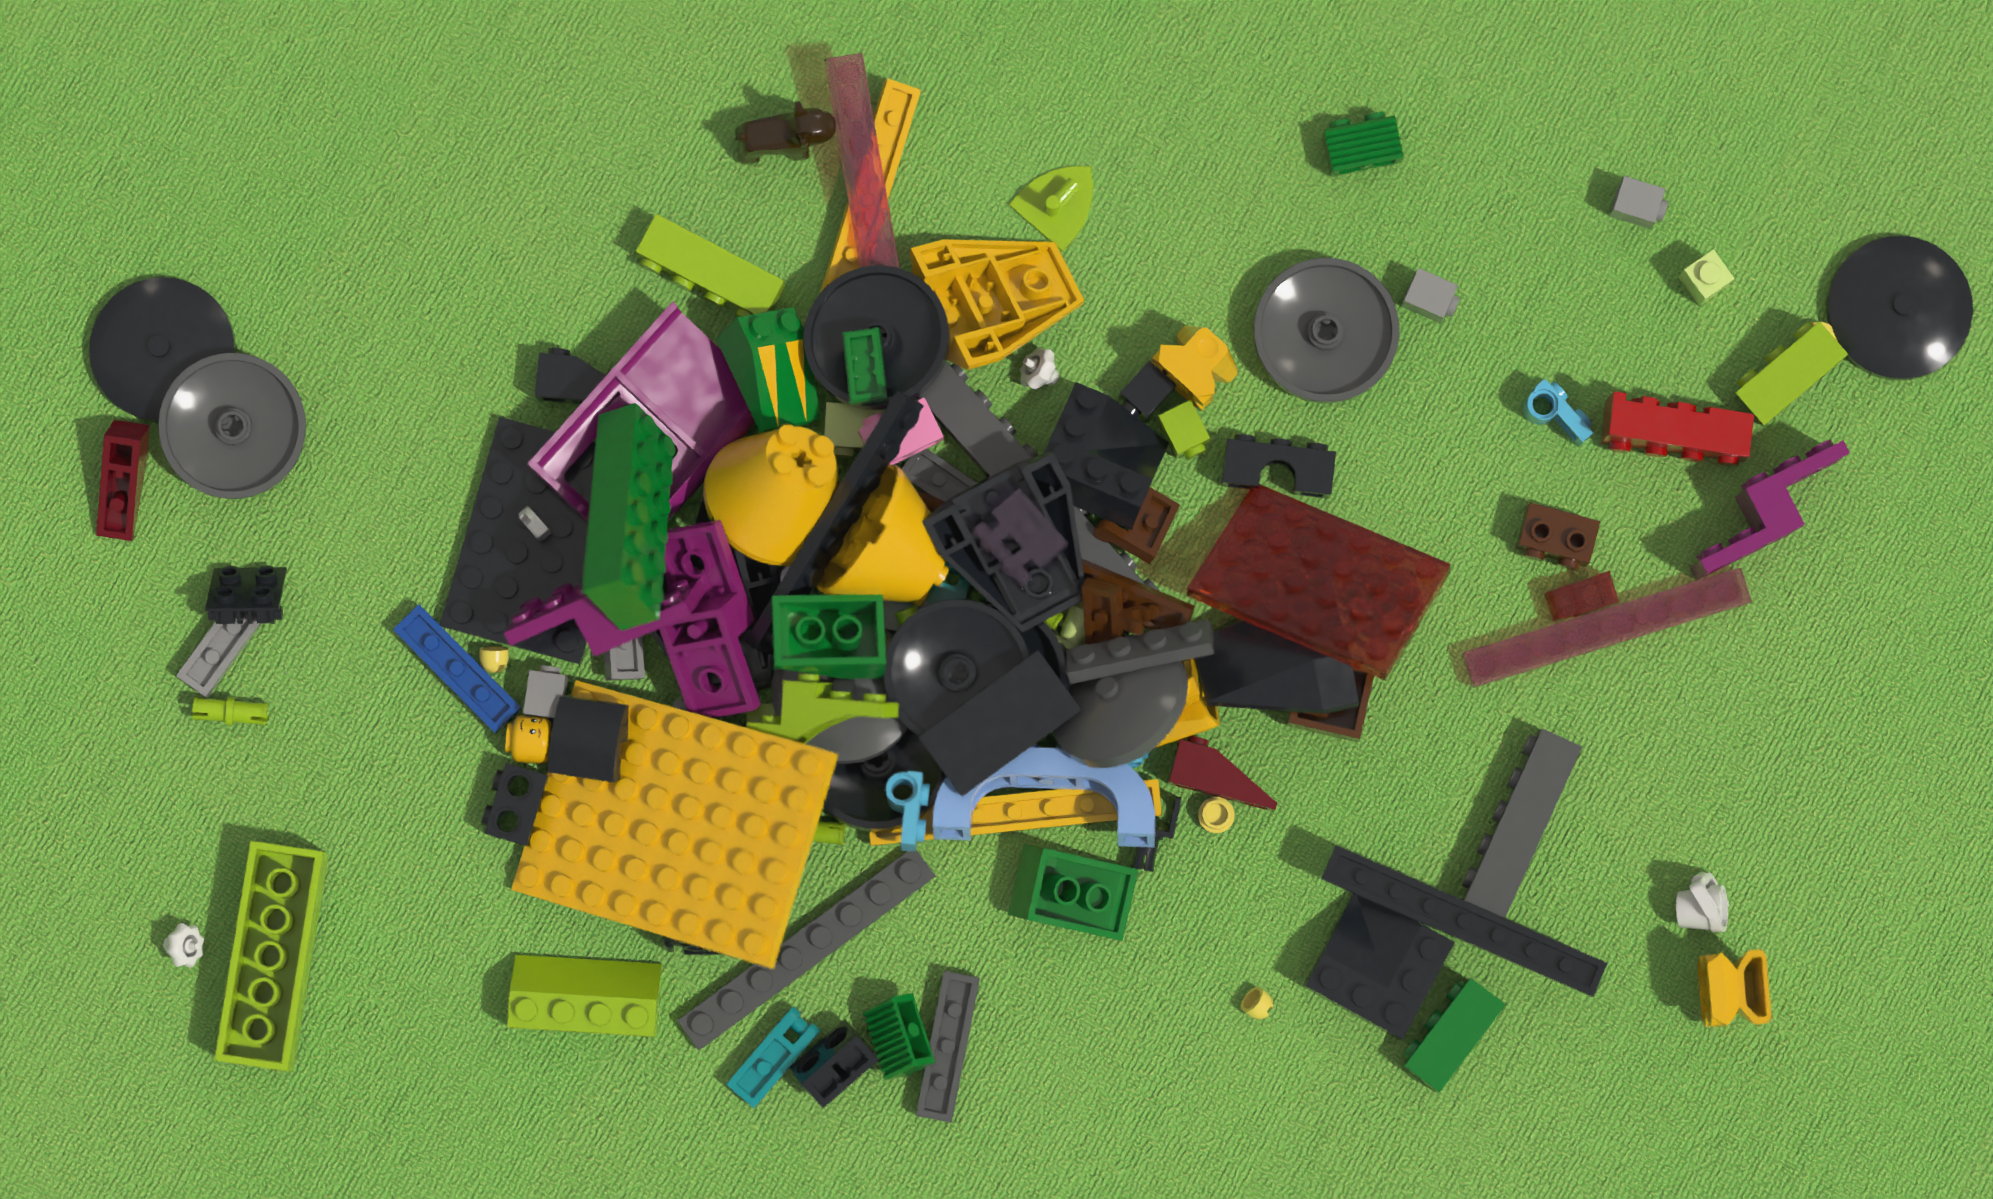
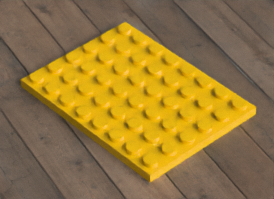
M576 680L571 694L573 697L629 705L628 741L621 744L620 780L612 783L549 773L547 771L549 780L545 785L530 835L529 847L524 846L511 890L774 969L839 754Z

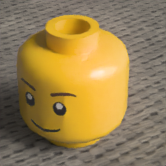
M517 716L513 724L508 723L506 752L511 753L513 760L516 762L545 764L549 758L552 733L551 720L547 717Z

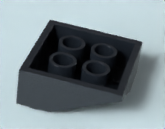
M1075 382L1044 454L1053 451L1070 483L1073 506L1132 530L1169 443L1109 395Z
M1353 894L1303 988L1396 1039L1402 1040L1455 942L1415 920Z

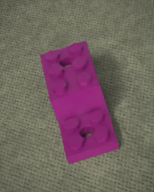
M1831 439L1805 453L1806 459L1801 461L1797 455L1774 468V475L1768 477L1765 471L1740 485L1743 491L1735 499L1750 528L1729 539L1730 546L1723 548L1722 544L1718 543L1697 555L1698 562L1690 568L1696 581L1803 527L1805 523L1787 487L1838 463L1850 454L1844 440L1834 445Z
M721 519L667 530L668 542L665 546L664 558L666 564L664 576L668 587L683 579L690 583L700 578L706 589L705 594L691 615L659 628L688 712L710 718L756 710L761 704L738 640V636L755 619ZM691 554L697 555L703 560V570L693 566L690 560ZM708 672L719 676L722 683L721 687H717L709 682Z
M700 578L690 583L686 579L680 580L667 588L668 592L663 594L659 620L621 631L582 591L583 583L574 587L571 583H566L551 592L552 596L541 601L539 597H535L520 606L521 611L511 617L512 623L505 630L504 635L511 646L574 618L595 657L691 615L705 594L706 589Z

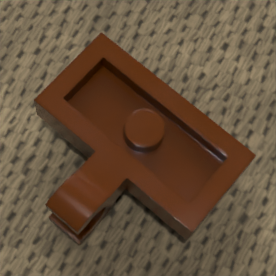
M1087 578L1082 585L1086 644L1125 637L1124 630L1132 634L1143 633V622H1150V608L1142 605L1123 608L1121 585Z

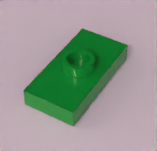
M876 327L842 332L851 406L888 401L880 329Z

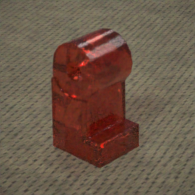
M1610 571L1544 594L1552 622L1573 616L1575 618L1615 606L1619 603Z

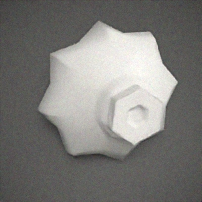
M1037 347L1033 353L1024 358L1023 365L1019 369L1022 386L1038 389L1044 384L1050 386L1056 383L1059 374L1055 369V356L1051 350Z
M181 923L164 939L163 948L169 954L175 966L184 965L192 968L197 959L203 956L202 946L204 938L200 935L196 925L187 926Z

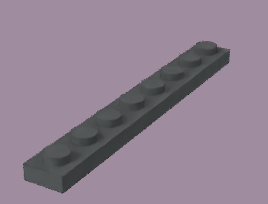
M917 850L916 852H906L782 943L774 969L759 964L752 965L677 1020L700 1051L936 877Z

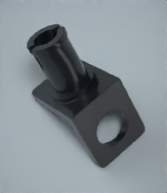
M1175 797L1168 832L1155 829L1154 847H1136L1130 868L1141 870L1143 856L1146 855L1144 871L1154 872L1159 840L1163 841L1164 837L1174 838L1182 797Z

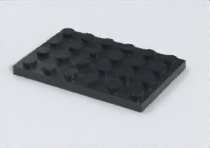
M499 417L440 626L442 628L510 646L504 632L512 623L511 617L521 611L520 606L535 597H539L541 601L552 596L551 592L566 583H571L573 587L583 583L588 523L527 465L553 436L554 431ZM594 442L586 448L564 474L565 481L589 503L591 502L596 443ZM527 506L551 532L543 541H539L519 519L518 514ZM573 618L511 646L581 665L587 642Z

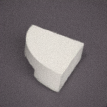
M529 506L518 514L519 519L539 541H543L551 534L550 530Z

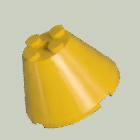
M783 425L777 430L735 440L718 452L706 471L703 497L710 520L713 518L715 520L721 519L728 543L742 554L762 563L777 566L792 565L840 485L832 441L826 436H820L807 428Z
M888 464L881 476L880 485L870 494L863 505L860 518L851 525L843 538L841 549L832 556L826 566L824 576L816 586L825 595L883 594V600L912 603L918 607L926 599L930 587L933 584L939 586L947 576L949 568L944 565L946 560L939 554L922 522L931 512L901 468Z

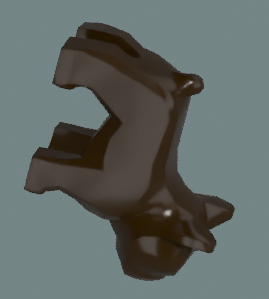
M800 101L795 102L794 113L744 122L741 126L737 127L735 130V140L740 143L739 148H737L741 164L759 163L760 157L763 155H786L791 157L793 161L809 159V147L817 146L830 140L836 132V122L831 113L819 108H804Z

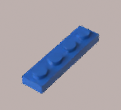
M420 604L393 629L494 733L501 730L522 709Z

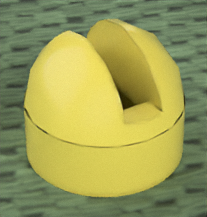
M502 646L479 648L481 667L488 673L502 672L508 664L509 648Z
M1261 987L1251 989L1244 996L1241 1003L1242 1011L1254 1019L1267 1018L1269 1016L1267 1011L1269 1009L1272 1010L1274 1007L1273 999Z

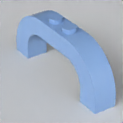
M1034 744L964 796L959 794L948 777H946L938 791L934 804V839L971 841L974 809L977 803L993 790L1004 787L1089 790L1104 796L1115 808L1118 816V846L1154 847L1155 845L1154 804L1146 784L1137 772L1128 764L1111 768L1085 766L1071 758L1060 745L1056 746V748H1041L1038 744Z

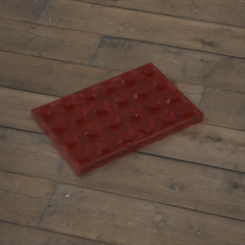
M1259 484L1258 489L1250 488L1187 587V596L1386 681L1449 576L1451 564Z

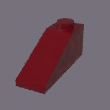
M114 420L104 434L96 536L127 541L134 539L148 457L150 425Z
M1189 736L1187 741L1179 740L1168 784L1215 797H1222L1226 800L1271 812L1276 810L1277 802L1217 749L1208 747L1209 740L1196 736Z

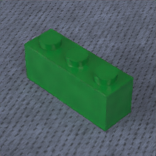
M1467 978L1464 983L1458 980L1446 995V998L1450 1000L1448 1005L1442 1012L1436 1009L1424 1024V1027L1428 1029L1427 1033L1420 1042L1414 1038L1401 1055L1406 1059L1402 1067L1436 1093L1441 1092L1506 1006L1505 1003L1472 978Z

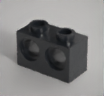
M505 763L504 770L498 769L492 784V790L497 792L493 806L487 804L481 821V825L486 827L484 834L529 847L530 835L549 776ZM517 777H524L529 782L528 792L521 797L513 796L510 791V784ZM507 812L516 813L519 820L517 828L511 832L502 831L499 825L501 816Z
M844 1019L790 1068L804 1089L824 1108L879 1059L869 1044Z

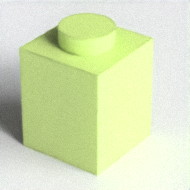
M1714 249L1684 269L1678 276L1699 306L1726 288L1735 279Z

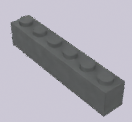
M1543 728L1537 732V735L1530 733L1521 752L1527 755L1522 768L1515 766L1507 783V787L1512 788L1506 802L1500 799L1493 813L1492 820L1497 822L1491 835L1485 833L1478 846L1477 853L1482 855L1476 868L1470 866L1461 886L1467 889L1462 900L1503 918L1506 917L1582 746Z

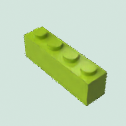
M658 214L654 216L636 250L637 257L642 259L640 265L645 269L658 275L663 270L674 276L672 282L688 291L695 287L706 293L704 299L720 308L727 304L737 309L738 311L735 315L738 317L773 311L786 287L784 280Z

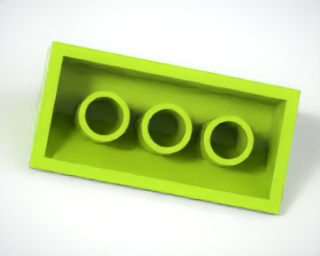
M515 955L509 992L507 1028L657 1037L662 964Z

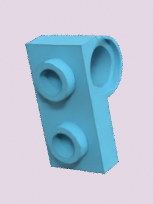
M1544 379L1531 391V394L1524 403L1523 410L1526 418L1536 425H1543L1554 419L1579 447L1594 433L1589 428L1592 425L1590 419L1580 409L1574 411L1565 401L1568 398L1567 394L1556 382L1553 381L1550 384ZM1539 397L1545 398L1550 403V413L1547 415L1536 413L1532 405L1533 400Z
M908 771V773H896L890 777L886 784V796L889 806L897 812L904 813L901 851L916 852L917 841L924 842L926 820L919 818L921 805L928 806L930 784L923 783V772ZM899 785H907L913 790V794L907 800H898L893 796V790Z

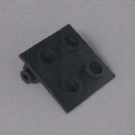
M265 565L258 568H238L236 566L214 568L205 612H208V620L215 621L216 624H235V611L238 624H243V611H247L249 624L254 623V611H256L257 623L275 624L276 620H283V606H280L287 567Z

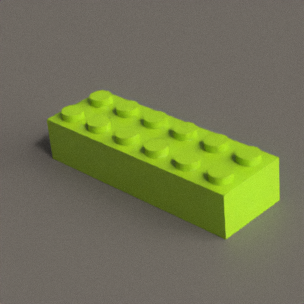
M250 841L215 1061L281 1071H294L328 853Z

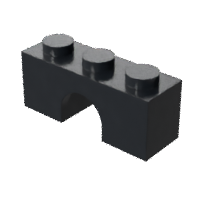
M1235 434L1234 440L1227 439L1221 486L1257 491L1261 471L1269 465L1280 464L1287 467L1293 475V495L1329 499L1332 493L1336 451H1328V445L1321 443H1307L1306 448L1293 447L1292 441L1274 438L1270 440V444L1256 442L1255 436Z

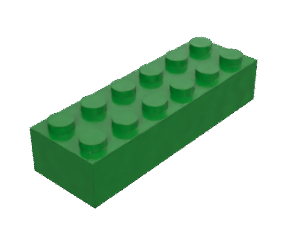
M637 403L599 414L582 587V591L621 631L660 619V607L663 601V573L666 570L664 558L665 546L668 542L667 522L668 514L671 510L669 498L670 486L673 483L672 461L675 455V445L671 437L666 435L655 424L654 419L647 415Z

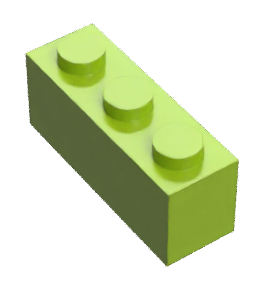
M1808 321L1793 334L1797 340L1788 349L1780 345L1765 358L1769 365L1759 373L1753 368L1737 382L1741 388L1736 394L1763 425H1766L1848 355L1820 321L1815 326Z

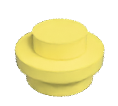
M1211 797L1201 804L1198 810V820L1206 831L1222 833L1233 824L1235 813L1233 806L1228 800L1222 797Z

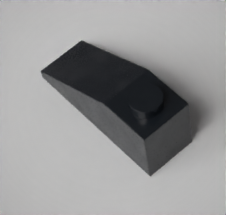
M549 348L548 353H539L535 397L538 401L580 405L606 375L578 357L570 356V350Z

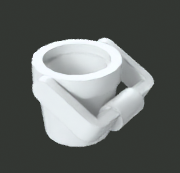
M1700 872L1692 878L1689 885L1690 890L1679 891L1677 894L1676 914L1678 925L1681 928L1725 932L1728 923L1729 907L1726 889L1724 885L1717 883L1712 873Z

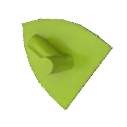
M1069 166L1052 170L1029 183L1010 202L1009 206L1049 241L1055 242L1057 247L1063 252L1084 226L1091 208L1093 195L1091 166Z

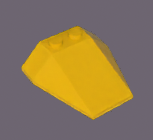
M943 239L913 247L909 252L913 274L930 286L941 301L946 312L950 327V347L946 360L966 370L1001 361L1083 305L1085 301L1055 242Z

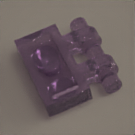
M1020 488L991 512L1000 525L992 531L983 521L973 529V532L981 540L979 545L986 553L991 551L1003 565L1001 570L1008 577L1012 576L1020 586L1027 583L1032 577L1023 567L1025 563L1032 559L1041 570L1069 546ZM1009 534L1022 548L1015 555L1002 543V540Z

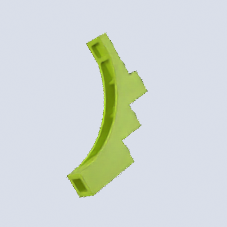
M797 674V680H783L781 716L761 715V722H747V728L806 744L831 726L859 716L898 718L899 703L885 702L886 695L864 693L863 700L852 699V692L832 691L833 683L819 682L820 675Z

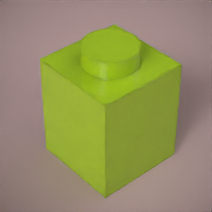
M1191 399L1158 415L1157 422L1176 459L1185 455L1186 459L1190 460L1206 451L1204 445L1209 443L1210 436Z

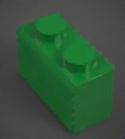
M1375 112L1365 115L1364 122L1354 124L1350 123V119H1340L1330 122L1329 128L1324 129L1322 133L1331 177L1399 164L1404 158L1395 115L1386 117L1385 112Z
M913 993L890 997L863 1011L862 1014L866 1017L869 1036L873 1038L871 1042L875 1045L874 1050L877 1052L878 1065L884 1073V1079L889 1080L908 1076L935 1064Z

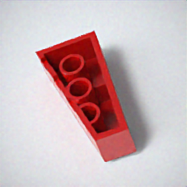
M1614 391L1605 401L1600 444L1609 445L1610 451L1630 453L1631 448L1645 449V455L1652 457H1667V452L1681 454L1682 460L1702 462L1703 457L1717 458V464L1724 466H1739V461L1744 462L1750 457L1754 414L1714 407H1704L1703 412H1697L1695 405L1684 402L1667 403V407L1660 406V401H1657V398L1647 396L1632 398L1631 401H1627V393Z

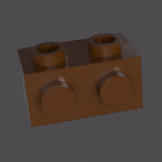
M1529 503L1525 508L1515 549L1523 550L1522 556L1526 558L1544 561V557L1559 560L1558 566L1578 571L1580 566L1586 567L1590 563L1600 521Z

